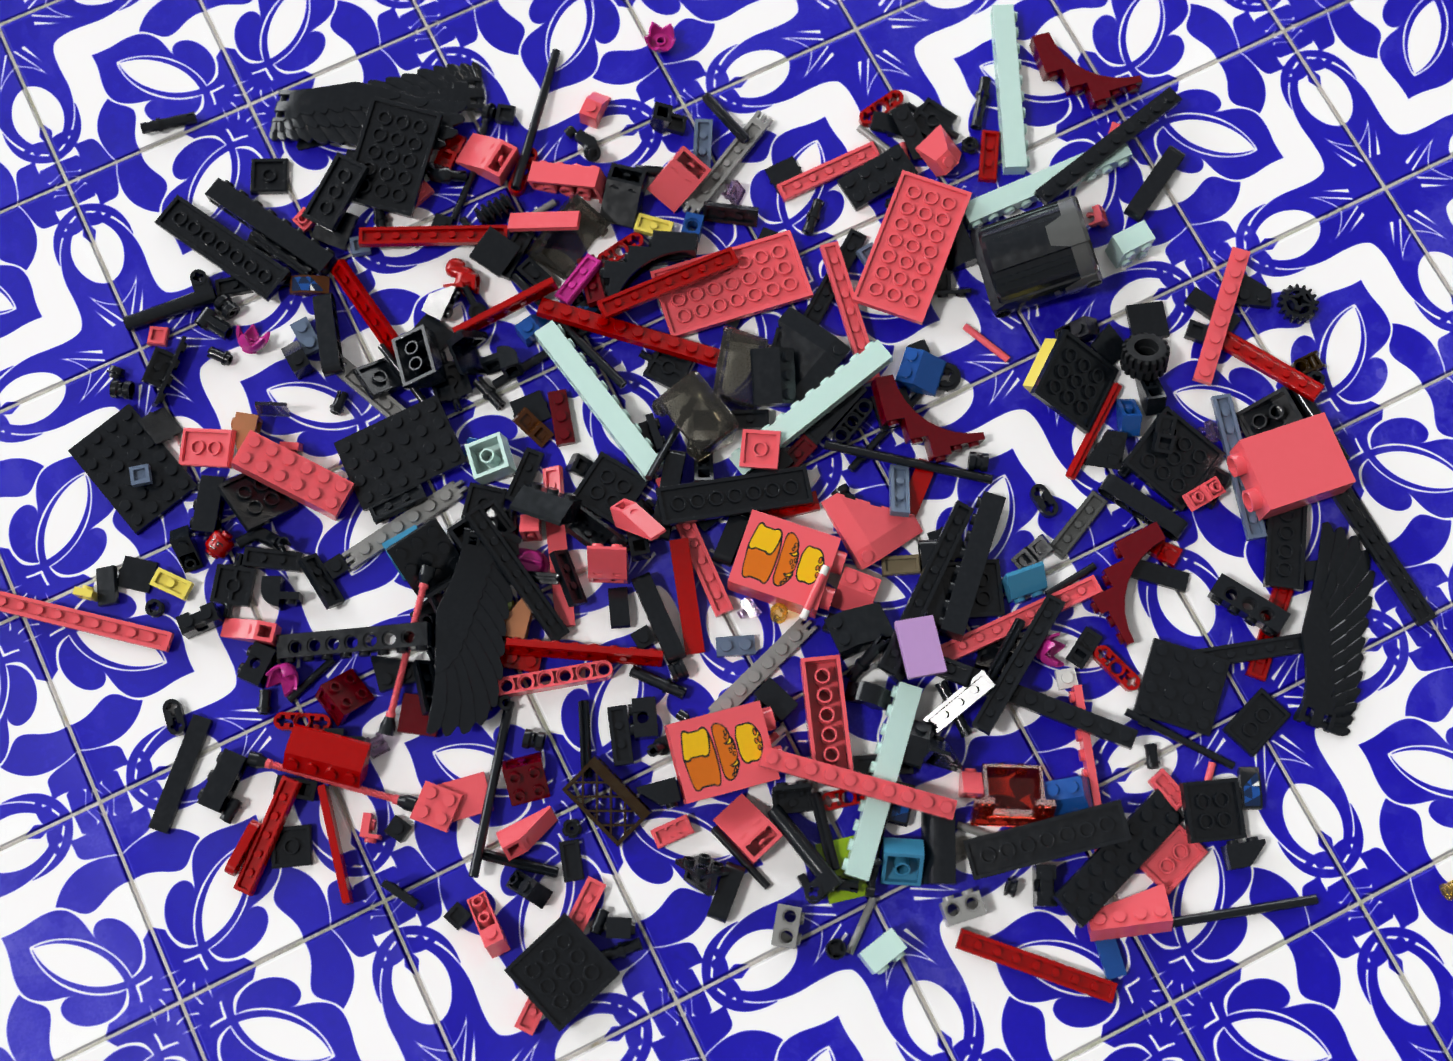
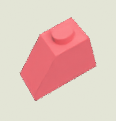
M595 91L587 96L579 111L580 123L597 129L611 97Z
M526 514L520 515L519 532L523 542L542 541L541 519Z
M965 768L964 771L959 773L958 797L978 799L984 794L982 772H976L974 768Z

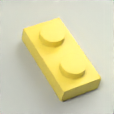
M638 213L634 232L652 237L653 230L672 232L674 222Z
M158 567L149 583L151 586L183 601H186L194 586L193 582Z

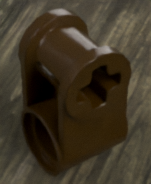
M1317 350L1296 359L1290 365L1295 369L1296 367L1299 368L1305 375L1314 371L1320 372L1327 367L1320 360Z

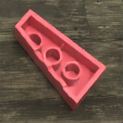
M544 160L539 162L532 161L527 179L534 190L553 194L559 191L567 197L579 195L586 201H591V198L598 199L600 204H602L607 180L601 168L596 165L582 166L576 163L569 165L562 162L549 163Z
M1164 883L1103 906L1087 923L1090 941L1172 931L1173 917Z

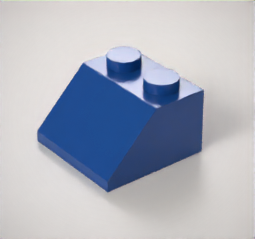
M906 347L895 381L899 388L906 387L909 392L936 396L946 361L925 350Z
M1076 776L1043 782L1046 803L1053 817L1093 806L1089 777Z

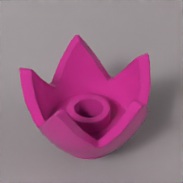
M651 22L648 36L644 37L651 50L664 53L673 47L676 39L674 38L672 23L662 28L655 22Z
M252 324L244 334L240 326L237 325L236 327L238 344L245 353L256 354L257 351L262 350L266 346L270 332H266L260 337L255 324Z
M1060 632L1047 636L1036 654L1037 659H1041V662L1047 666H1064L1063 662L1054 657L1066 646L1053 640L1060 636Z
M290 663L278 664L265 674L268 677L266 688L281 684L285 697L293 689L296 691L298 689V672L295 666Z

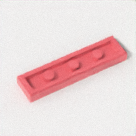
M580 211L510 213L507 229L509 232L579 230L581 213Z

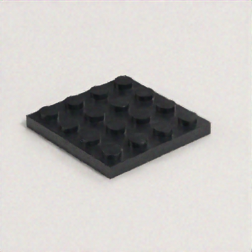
M1063 329L1030 393L1086 434L1090 432L1119 369L1067 329Z
M1166 406L1160 412L1161 414L1178 417L1174 432L1176 439L1172 455L1153 451L1155 419L1121 464L1181 512L1187 506L1181 496L1204 483L1225 453L1171 408Z
M1153 638L1132 711L1140 715L1145 714L1150 719L1210 736L1231 661Z
M566 913L562 914L504 970L559 1032L620 974Z

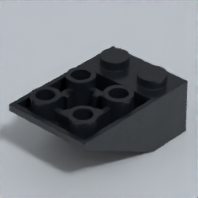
M616 163L611 164L606 180L599 221L634 229L649 183L647 170Z

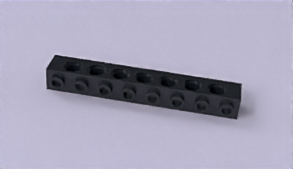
M425 621L276 635L277 659L284 660V663H296L298 659H303V662L315 661V658L320 657L321 660H333V656L352 658L353 654H359V657L371 656V653L378 652V655H389L390 651L408 653V649L424 652L428 651L427 648L434 647L433 623ZM414 633L415 638L410 643L409 636ZM395 635V642L390 644V638ZM376 637L377 642L372 646L371 640ZM357 638L358 644L353 648L352 643ZM338 640L339 646L337 649H334V643ZM320 642V648L316 651L315 646ZM301 644V651L297 652V646Z

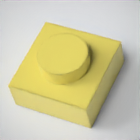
M82 585V588L74 587L72 594L76 597L98 602V595L93 587Z

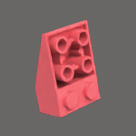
M472 133L454 162L502 187L520 156L518 148L504 140Z
M683 145L647 187V190L675 213L710 173L711 169Z
M593 543L592 546H587L589 582L628 584L629 558L627 547H623L621 544H612L610 547L604 546L601 543Z
M742 793L713 819L714 823L753 865L783 838V834Z

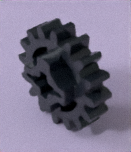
M1298 283L1294 287L1289 285L1286 289L1282 290L1277 298L1279 302L1276 306L1281 307L1279 314L1284 313L1283 319L1290 318V323L1296 320L1297 324H1300L1302 320L1306 323L1309 318L1312 319L1319 309L1316 307L1319 301L1314 300L1317 294L1312 295V289L1306 290V285H1303L1302 288H1299Z

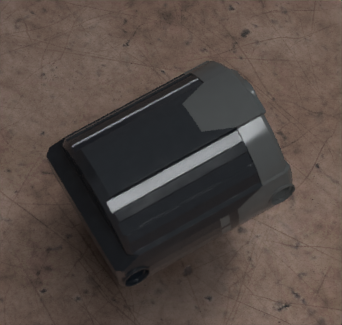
M1069 196L976 228L970 234L991 309L997 318L1005 317L1087 288L1096 287L1102 283L1103 278L1076 196Z

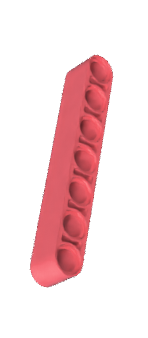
M600 660L506 676L502 680H497L499 687L498 697L504 695L515 697L607 681L612 678L614 670L609 661ZM603 666L610 668L609 673L605 675L600 674L599 670ZM582 670L590 671V675L587 678L580 677ZM569 673L571 678L568 681H562L561 675ZM545 676L551 677V682L547 685L541 683L542 678ZM529 679L532 681L530 687H522L524 680ZM505 683L512 684L510 691L502 690Z

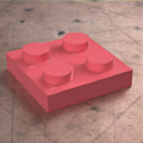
M743 429L739 467L778 470L781 431Z
M425 781L410 818L448 833L463 795Z

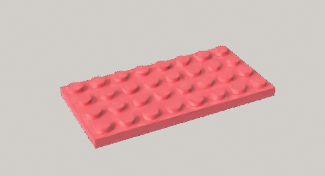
M902 170L853 294L852 302L922 325L965 215L972 192Z
M784 231L734 246L732 249L739 260L737 266L659 297L658 300L670 335L683 337L813 298V292L791 231ZM713 253L650 271L651 279Z

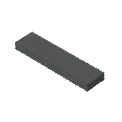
M1092 490L1051 544L1055 549L1051 552L1063 560L1108 501Z

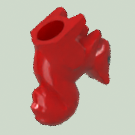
M452 258L449 260L445 271L448 276L455 278V282L444 284L443 287L447 288L454 285L463 288L468 285L475 294H479V274L473 269L465 267V262L462 259ZM461 289V294H463V296L466 297L463 290Z

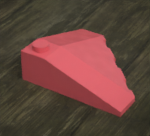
M836 493L821 502L856 568L860 570L879 561L923 532L913 514H910L909 517L891 516L889 507L874 506L868 501L857 498L855 500L850 499L840 493Z

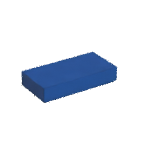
M1116 939L1094 941L1105 978L1110 980L1127 975Z

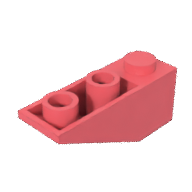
M624 498L610 507L614 524L617 528L651 541L658 539L660 535L666 532V529L636 502Z
M225 618L220 637L251 643L256 641L263 645L277 647L276 635H281L282 628L276 623L260 620Z
M551 806L496 832L499 843L509 861L528 852L558 821Z
M483 891L467 899L466 901L483 944L491 958L494 959L511 950L486 892Z

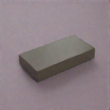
M919 554L883 557L881 559L882 577L921 574Z

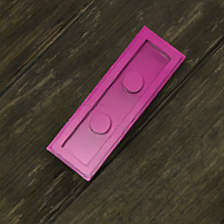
M587 253L554 294L555 298L567 305H571L602 267V261Z

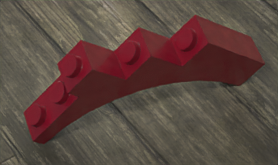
M1049 32L1038 34L1031 38L1029 47L1042 81H1055L1060 78L1067 96L1079 95L1084 92L1091 110L1103 109L1108 106L1111 98L1115 99L1127 93L1133 94L1140 89L1143 82L1141 75L1108 77L1095 74L1081 68L1067 58L1054 43Z
M893 374L874 378L871 382L881 425L895 427L900 424L905 444L912 443V445H918L924 442L929 462H945L953 452L961 451L964 447H969V449L977 448L985 440L984 432H953L928 422L906 402L897 387Z
M1157 521L1114 543L1113 553L1121 561L1104 569L1102 572L1103 576H1101L1105 586L1110 588L1091 598L1092 603H1090V607L1094 614L1098 613L1099 617L1105 614L1108 615L1106 620L1109 626L1115 628L1117 632L1115 636L1119 644H1124L1125 648L1134 643L1125 614V595L1128 581L1139 561L1150 550L1163 543L1166 539Z

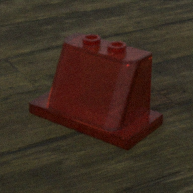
M982 763L981 772L984 794L981 797L974 798L970 825L1016 827L1054 817L1056 800L1045 798L1043 769L1041 765Z

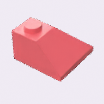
M938 125L915 148L936 177L947 175L959 163L962 154L941 125Z

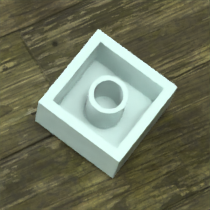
M1145 220L1113 235L1105 252L1116 269L1121 266L1124 268L1130 265L1133 260L1137 258L1140 260L1148 255L1155 236Z
M497 432L465 445L474 480L481 485L517 472L508 439L502 433Z
M890 928L858 953L857 956L872 975L876 973L881 975L890 967L888 965L890 961L897 962L906 954L904 950L907 946L893 928Z

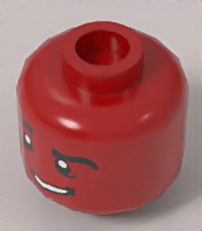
M223 530V532L214 531L205 542V551L215 559L225 558L234 548L232 534L226 530Z

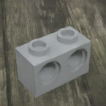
M973 888L962 891V896L954 898V895L942 898L943 902L938 905L946 928L987 914L979 890L974 892ZM969 898L976 901L975 909L967 907V900ZM951 904L957 907V914L955 916L950 915L947 911L948 906Z
M777 904L771 945L794 950L796 945L800 946L802 933H798L799 925H803L805 913L801 912V907ZM787 911L795 913L796 919L794 922H787L785 920L784 914ZM784 931L792 934L791 942L785 943L781 940V934Z

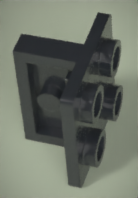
M701 853L699 856H684L675 860V864L685 870L683 880L707 896L715 894L718 876L730 874V870L723 863L715 861L709 854Z

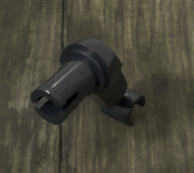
M568 126L564 130L570 139L575 135V141L583 147L584 157L588 161L596 162L600 158L601 151L594 136L581 129L577 132L573 126Z
M429 162L426 175L431 181L448 184L451 181L466 182L467 174L465 170H451L449 167H438L434 162Z
M264 527L235 538L240 549L255 541L282 552L286 551L284 545L291 546L287 537H280Z
M681 709L677 713L676 719L683 721L690 719V716ZM666 735L655 739L654 743L647 747L649 749L647 753L651 757L666 755L670 752Z

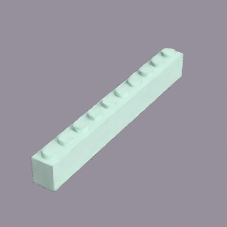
M1014 4L992 5L990 11L1003 175H1023L1030 166V158L1026 156V151H1028V140H1025L1027 124H1024L1023 121L1026 111L1025 107H1022V102H1024V91H1021L1023 77L1019 74V70H1021V59H1018L1020 43H1017L1016 39L1018 38L1019 30L1018 27H1015L1017 11H1014Z
M1128 145L1121 148L1071 188L1077 187L1083 181H1091L1102 173L1104 175L1108 174L1114 168H1122L1129 164L1132 152ZM1083 153L971 199L962 220L966 229L979 228L986 222L998 220L1000 216L1005 214L1007 216L1011 215L1019 208L1025 209L1036 201L1041 202L1034 195L1035 190Z
M551 320L534 332L536 341L645 482L648 481L645 476L659 452L655 453L652 449V442L647 437L644 438L641 435L642 430L638 424L631 422V416L628 411L620 408L618 405L620 402L614 394L610 395L607 391L609 388L603 380L599 381L596 377L598 374L595 369L585 363L587 361L585 356L575 350L576 346L571 338L567 339L564 336L565 332L561 325H556ZM663 462L661 463V465H660L659 469L657 470L656 474H658L660 471L663 470V466H664V463H663Z
M879 340L869 342L864 347L865 350L863 352L854 354L848 364L839 366L833 376L824 378L818 388L809 390L803 400L794 402L788 412H782L776 417V421L773 424H767L761 430L781 431L780 448H785L893 362L892 355ZM737 448L731 453L729 459L742 475L748 474L753 469L739 467L741 449Z
M901 681L897 686H893L890 697H893L892 704H888L885 712L888 718L880 729L882 739L881 742H877L874 751L877 754L876 760L871 762L869 772L872 773L871 776L894 783L897 782L923 688ZM866 796L864 800H860L858 807L860 816L859 819H855L852 828L855 834L853 839H849L847 850H850L848 858H844L841 869L844 870L843 875L864 882L869 881L891 803Z

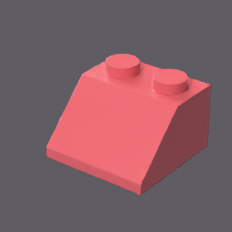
M845 566L831 607L845 611L873 604L882 580Z

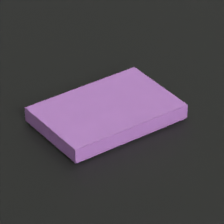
M933 615L894 622L908 680L947 672Z

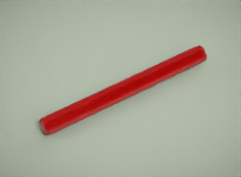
M1113 383L1090 432L1086 433L1065 474L1068 479L1075 480L1122 389L1119 383Z

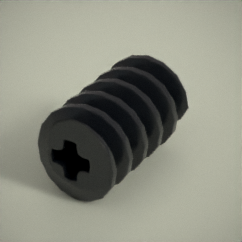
M503 193L499 194V199L493 197V203L488 200L486 202L487 207L481 204V211L478 208H474L475 216L481 225H490V220L497 223L496 217L498 216L500 219H503L502 213L509 216V209L516 212L507 194L505 196Z

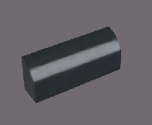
M961 222L946 262V269L951 270V274L974 266L977 263L973 244L963 222Z
M921 812V839L924 841L925 853L921 885H955V814L953 820H947Z

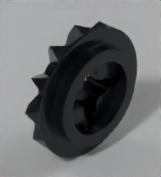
M946 363L943 374L945 376L951 374L949 381H940L938 389L939 391L948 392L953 389L955 390L959 385L961 373L955 365Z

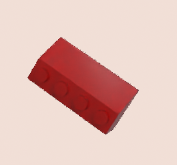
M295 723L284 752L283 769L359 789L367 777L371 743Z

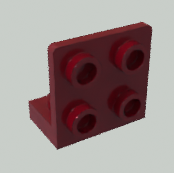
M349 669L320 685L315 698L336 725L340 726L345 723L350 713L373 701L374 696L354 670Z
M541 752L502 762V772L512 806L550 797Z

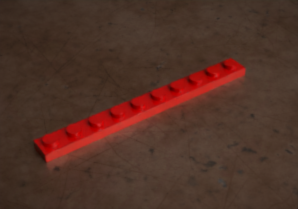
M542 297L537 310L538 317L712 368H716L721 349L612 317L604 320L602 314Z

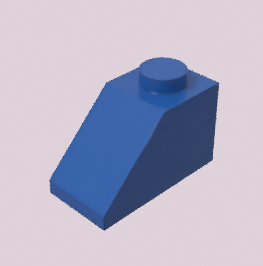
M537 314L529 315L515 325V330L528 348L537 342L534 332L551 320L538 317Z
M1116 399L1118 431L1127 432L1128 438L1140 436L1142 414L1135 399Z

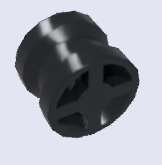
M682 659L678 660L674 665H667L675 683L679 682L683 677H689Z

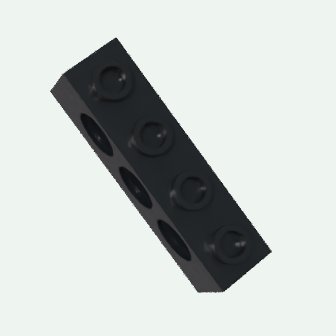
M1223 573L1207 596L1213 604L1217 606L1222 605L1227 608L1230 614L1242 617L1248 625L1257 626L1269 637H1277L1291 615L1289 612ZM1226 594H1233L1235 596V600H1229L1226 597ZM1243 604H1250L1252 606V610H1246L1243 607ZM1260 614H1267L1270 620H1263Z

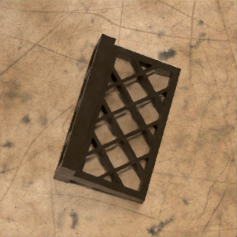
M595 755L562 789L617 846L653 812L598 755ZM589 768L596 773V781H585V772ZM573 784H582V795H573L568 789ZM585 784H596V795H585ZM599 784H607L610 787V795H599ZM585 798H596V810L585 807ZM599 798H610V810H599ZM613 798H621L624 801V810H613ZM599 812H610V824H602L599 821ZM613 812H624V824H613ZM627 812H635L640 819L635 824H627ZM613 826H624V835L619 840L613 835Z

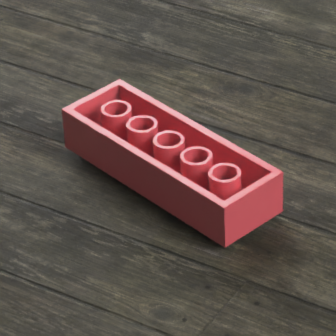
M252 430L249 431L231 461L233 469L334 521H337L354 491L353 482Z
M840 654L801 658L800 671L810 759L854 771Z

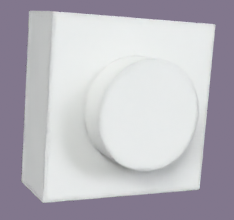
M1075 667L1054 671L1058 691L1071 689L1074 685H1078Z

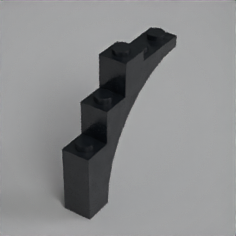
M653 230V236L649 237V247L629 245L628 252H625L624 262L605 261L604 267H601L600 278H603L604 285H606L605 295L611 296L628 289L643 273L655 266L678 259L696 258L698 249L697 233Z

